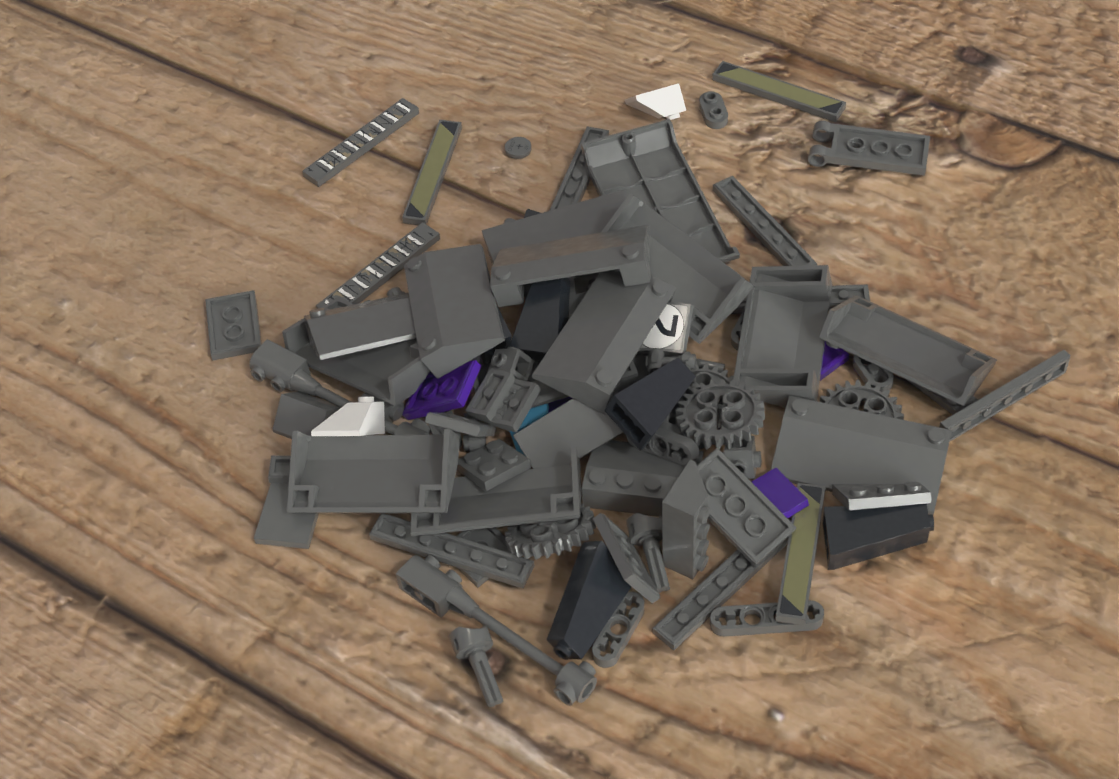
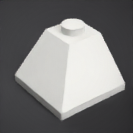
M679 84L625 100L626 105L657 118L666 117L667 120L679 118V112L686 111Z
M358 397V402L345 404L311 431V436L385 434L384 402H374V397Z

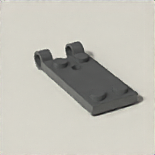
M818 121L814 125L813 138L816 141L827 142L833 139L832 148L822 145H814L810 148L808 162L815 167L832 163L925 176L930 136L833 124L827 121Z

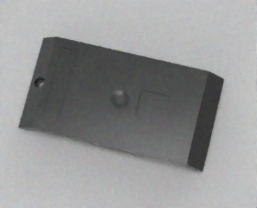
M670 119L581 143L586 169L599 196L622 190L627 198L629 193H631L725 263L740 258L737 248L730 246L676 141L673 124Z

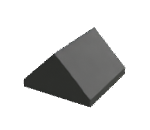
M299 391L281 394L273 432L292 439V431H299L311 436V431L338 411L340 407Z

